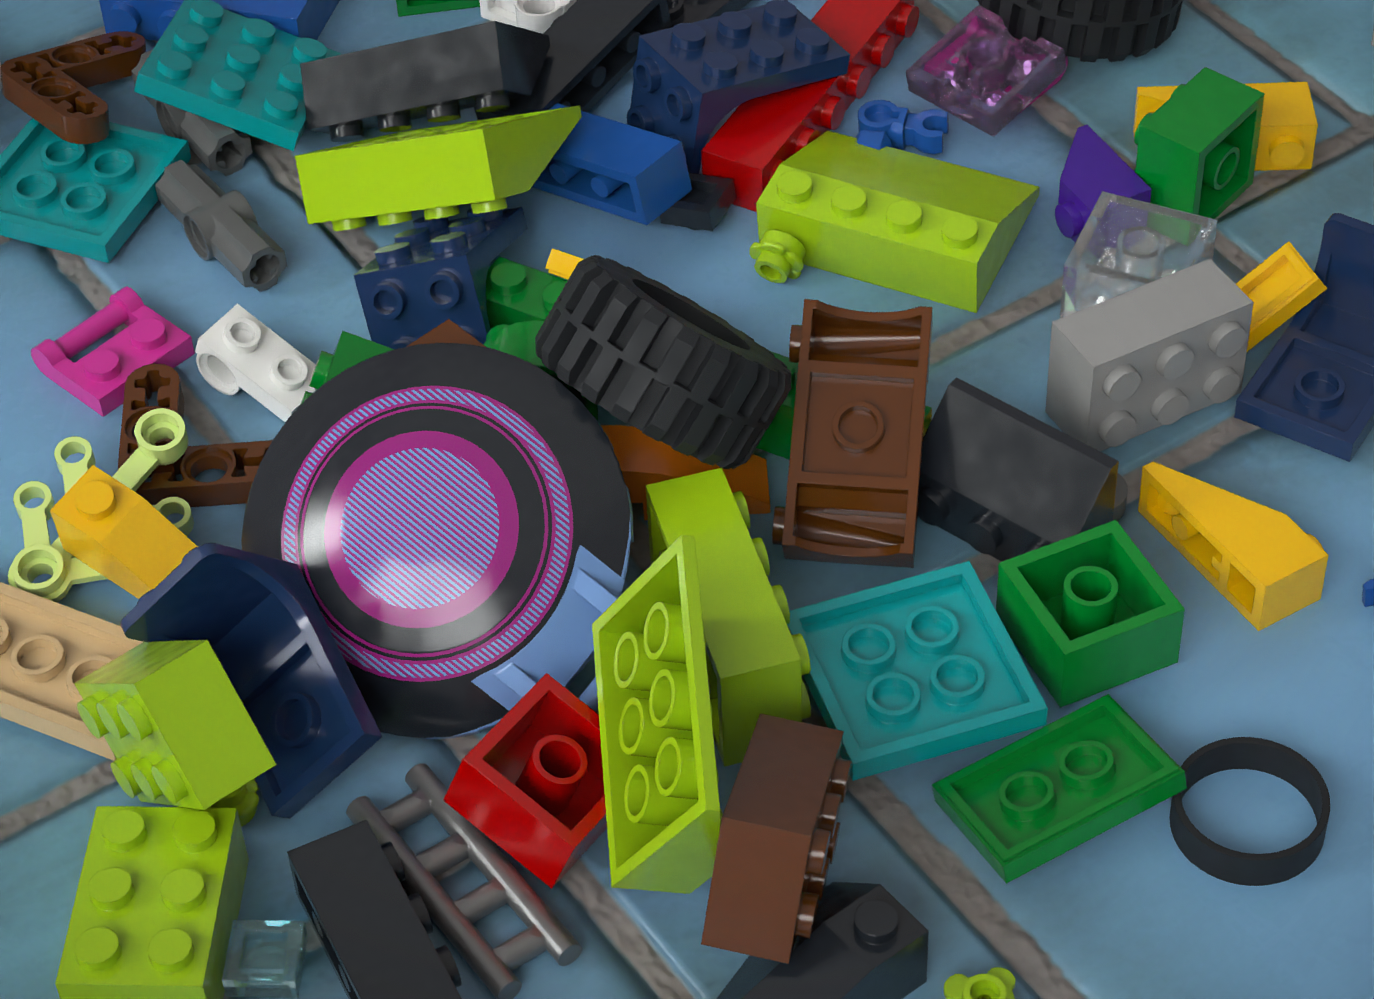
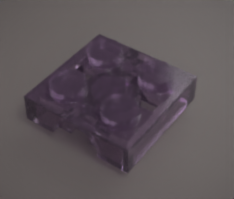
M978 5L906 70L908 90L994 137L1066 70L1065 51L1063 48L1042 37L1035 42L1025 36L1021 40H1016L1008 32L1001 16ZM955 57L959 58L955 64L951 62ZM1010 85L1012 89L1009 92L1005 91V89Z

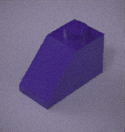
M1088 125L1077 128L1060 177L1058 205L1055 208V219L1061 233L1065 237L1071 238L1087 256H1091L1147 234L1152 189Z

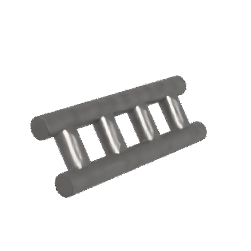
M420 763L415 765L405 776L406 783L414 792L381 811L378 810L367 796L358 797L349 804L346 814L354 824L367 820L380 845L388 841L393 844L405 873L403 885L411 894L417 892L421 896L430 918L496 999H513L520 992L522 984L512 971L547 950L561 966L571 964L581 954L582 947L492 840L443 801L448 789L427 764ZM432 813L451 836L416 856L397 832ZM470 858L489 882L454 902L435 877L465 859ZM508 903L528 928L493 949L473 923Z

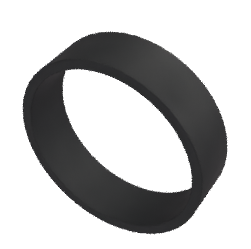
M1233 737L1209 743L1196 750L1183 762L1181 768L1185 771L1187 789L1172 796L1169 816L1170 828L1181 852L1200 870L1229 883L1246 886H1264L1277 884L1296 877L1316 860L1325 839L1330 814V795L1321 774L1301 754L1274 741L1254 737ZM1231 769L1257 770L1281 778L1295 787L1312 807L1317 826L1302 842L1286 850L1266 854L1243 853L1225 848L1211 841L1196 829L1185 813L1182 798L1196 782L1213 773Z

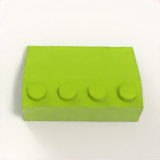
M580 105L400 131L295 155L308 224L331 221L333 231H343L367 226L366 217L376 215L378 225L383 226L413 220L412 211L423 210L425 220L460 214L458 205L471 203L473 214L508 208L506 197L524 193L531 189L581 119Z
M827 130L779 164L756 202L759 242L766 231L779 230L792 235L803 244L806 250L802 261L804 265L977 313L1039 197L1040 187L888 146L877 150L858 144L857 139Z
M681 534L592 623L611 888L690 894L710 879L713 874L721 826L718 792L719 776L715 759L712 704L709 695L706 640L703 630L695 536Z

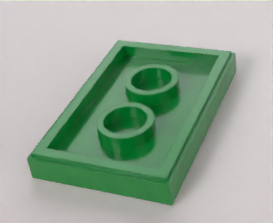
M1109 694L931 784L935 802L1006 884L1187 789L1185 771Z

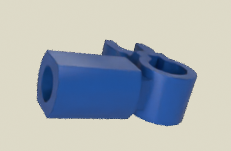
M886 100L866 102L858 110L859 133L856 136L857 143L877 150L886 146L905 150L906 146H914L923 153H942L943 134H948L949 131L948 112L930 109L915 114L910 113L908 108L897 107L892 102Z

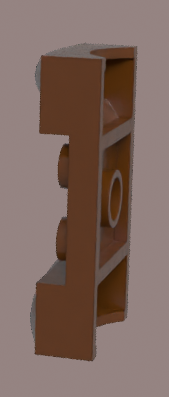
M804 299L802 325L791 326L789 362L798 363L786 505L785 507L775 506L772 529L773 545H782L785 559L914 568L923 431L933 327L932 307L918 306L894 312H864L832 306L819 300Z

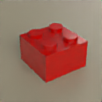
M546 673L462 759L443 801L551 889L606 830L607 821L599 714Z

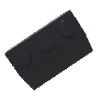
M956 377L948 385L923 437L918 517L925 523L937 526L967 542L978 552L989 554L1002 562L1113 521L1119 461Z

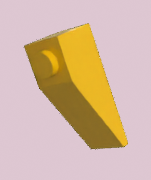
M1308 82L1245 83V85L1265 93L1254 171L1311 169L1318 123ZM1178 86L1137 87L1133 126L1134 137L1143 117L1159 109L1170 99Z
M1156 462L1142 466L1138 512L1258 631L1321 599L1329 555L1313 535L1305 533L1286 514Z
M94 465L86 471L50 510L63 549L138 599L161 583L181 564L183 557L189 551L198 547L141 495Z

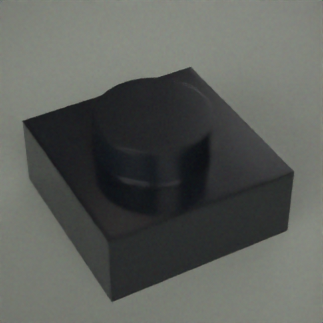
M689 173L692 190L662 213L660 221L662 224L687 227L692 230L713 231L736 199L733 179Z

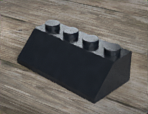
M492 21L301 63L307 128L311 131L330 134L332 142H349L363 139L364 130L378 127L379 132H399L411 129V120L427 117L428 122L457 120L461 118L460 110L476 107L477 112H496L509 109L511 99L531 95L550 48L549 35Z

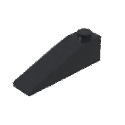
M832 882L825 887L822 900L818 902L811 937L797 936L789 964L749 956L716 999H903L927 982L929 930L881 884Z

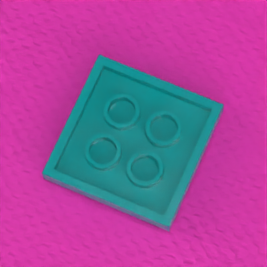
M184 0L138 72L134 92L294 151L307 127L300 64L341 55V53L325 47L318 40L300 38L276 29L265 20L247 18L223 9L221 5L212 0Z
M31 118L0 155V235L109 263L157 203L158 197L155 184L163 176L165 167L179 160H183L186 164L190 161L191 153L188 140L109 122L110 133L106 139L91 144H75L61 139L34 118Z
M970 561L789 610L790 623L787 624L791 635L801 633L809 653L811 671L803 676L827 727L844 731L840 755L842 759L852 761L850 771L852 781L1047 724L1048 707Z

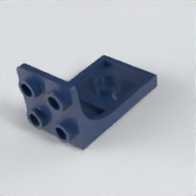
M773 0L765 5L737 12H724L717 17L693 23H680L672 28L640 35L637 58L633 65L634 81L630 109L627 112V125L681 141L686 156L688 172L699 174L702 159L701 150L705 147L714 128L731 110L757 97L847 74L850 54L788 0Z
M471 208L467 211L468 217L448 220V217L425 220L424 216L413 221V229L396 234L394 236V244L375 250L376 258L353 275L371 341L392 349L404 348L450 319L480 343L484 344L486 335L490 331L486 306L487 272L492 260L528 229L523 208L501 209L473 214Z
M1334 213L1324 224L1320 252L1314 271L1328 289L1296 313L1285 332L1237 398L1234 418L1350 462L1374 426V225L1341 213Z
M216 543L203 544L189 551L183 557L181 564L161 583L141 596L137 605L120 622L125 636L133 640L143 642L209 641L277 764L254 778L271 816L290 819L382 738L381 732L298 565L295 563Z

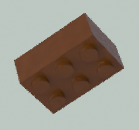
M760 713L722 815L701 945L789 964L797 936L811 937L818 902L822 900L829 864H832L841 825V822H837L840 804L845 799L852 765L851 760L839 758L844 731Z

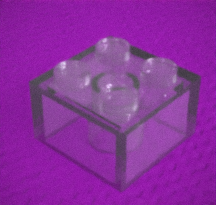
M1102 191L1064 264L1060 318L1207 259L1213 261L1218 220Z

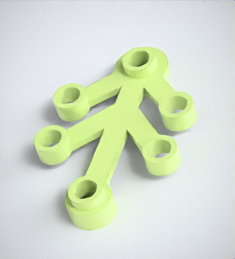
M166 408L150 410L143 414L135 425L134 433L138 448L112 476L134 492L158 465H169L176 462L188 447V435L184 421L173 410ZM72 436L65 438L55 448L54 457L59 472L63 475L66 494L92 465L95 466L96 460L90 443L82 437ZM161 439L172 440L170 443L165 445H154L157 441ZM74 453L85 455L82 460L76 463L65 461L68 456ZM29 481L19 486L14 493L13 502L18 516L22 520L25 548L15 556L9 568V585L51 601L59 602L68 594L72 585L107 579L65 551L59 537L51 544L47 521L52 517L50 510L55 505L49 487L39 481ZM167 497L156 505H152L165 517L173 513L182 514L183 518L179 522L174 523V525L186 536L190 534L194 526V519L187 501L180 497ZM30 499H44L43 503L38 507H24ZM39 575H52L47 581L32 583Z

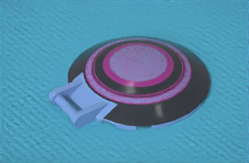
M460 343L418 344L373 356L344 370L309 396L287 419L271 442L252 483L244 513L241 545L244 551L298 565L381 733L425 739H446L478 734L483 729L495 726L546 673L566 689L570 686L594 656L592 623L626 590L627 583L625 582V577L629 564L631 542H634L633 512L629 488L625 484L611 441L591 412L561 382L527 361L492 348ZM595 677L580 695L579 699L598 713Z

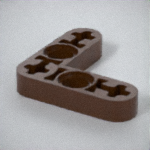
M117 31L7 60L1 65L2 93L6 99L61 139L75 144L97 143L109 136L108 104L87 88L132 76L131 70L138 65L141 54L146 52V39L134 32Z
M155 363L144 365L134 370L127 377L124 390L118 469L138 448L134 430L137 421L143 414L153 409L166 408L175 411L183 419L184 397L179 375L173 367ZM153 392H158V406H149L148 400L151 399ZM161 439L157 441L154 445H165L170 443L172 440ZM273 440L188 446L185 453L176 462L169 465H158L148 476V478H151V481L146 483L144 481L135 492L146 499L151 505H156L167 497H180L188 502L190 508L245 504L248 501L250 489L259 465ZM221 469L226 472L222 478L216 481L200 482L195 480L196 476L205 470ZM238 470H244L245 476L239 477ZM182 474L183 480L177 481L176 475Z

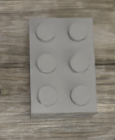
M1207 259L1053 321L1045 412L1063 433L1098 451H1103L1110 447L1120 446L1129 439L1160 426L1173 424L1180 418L1210 405L1229 400L1232 396L1241 393L1254 302L1211 259Z

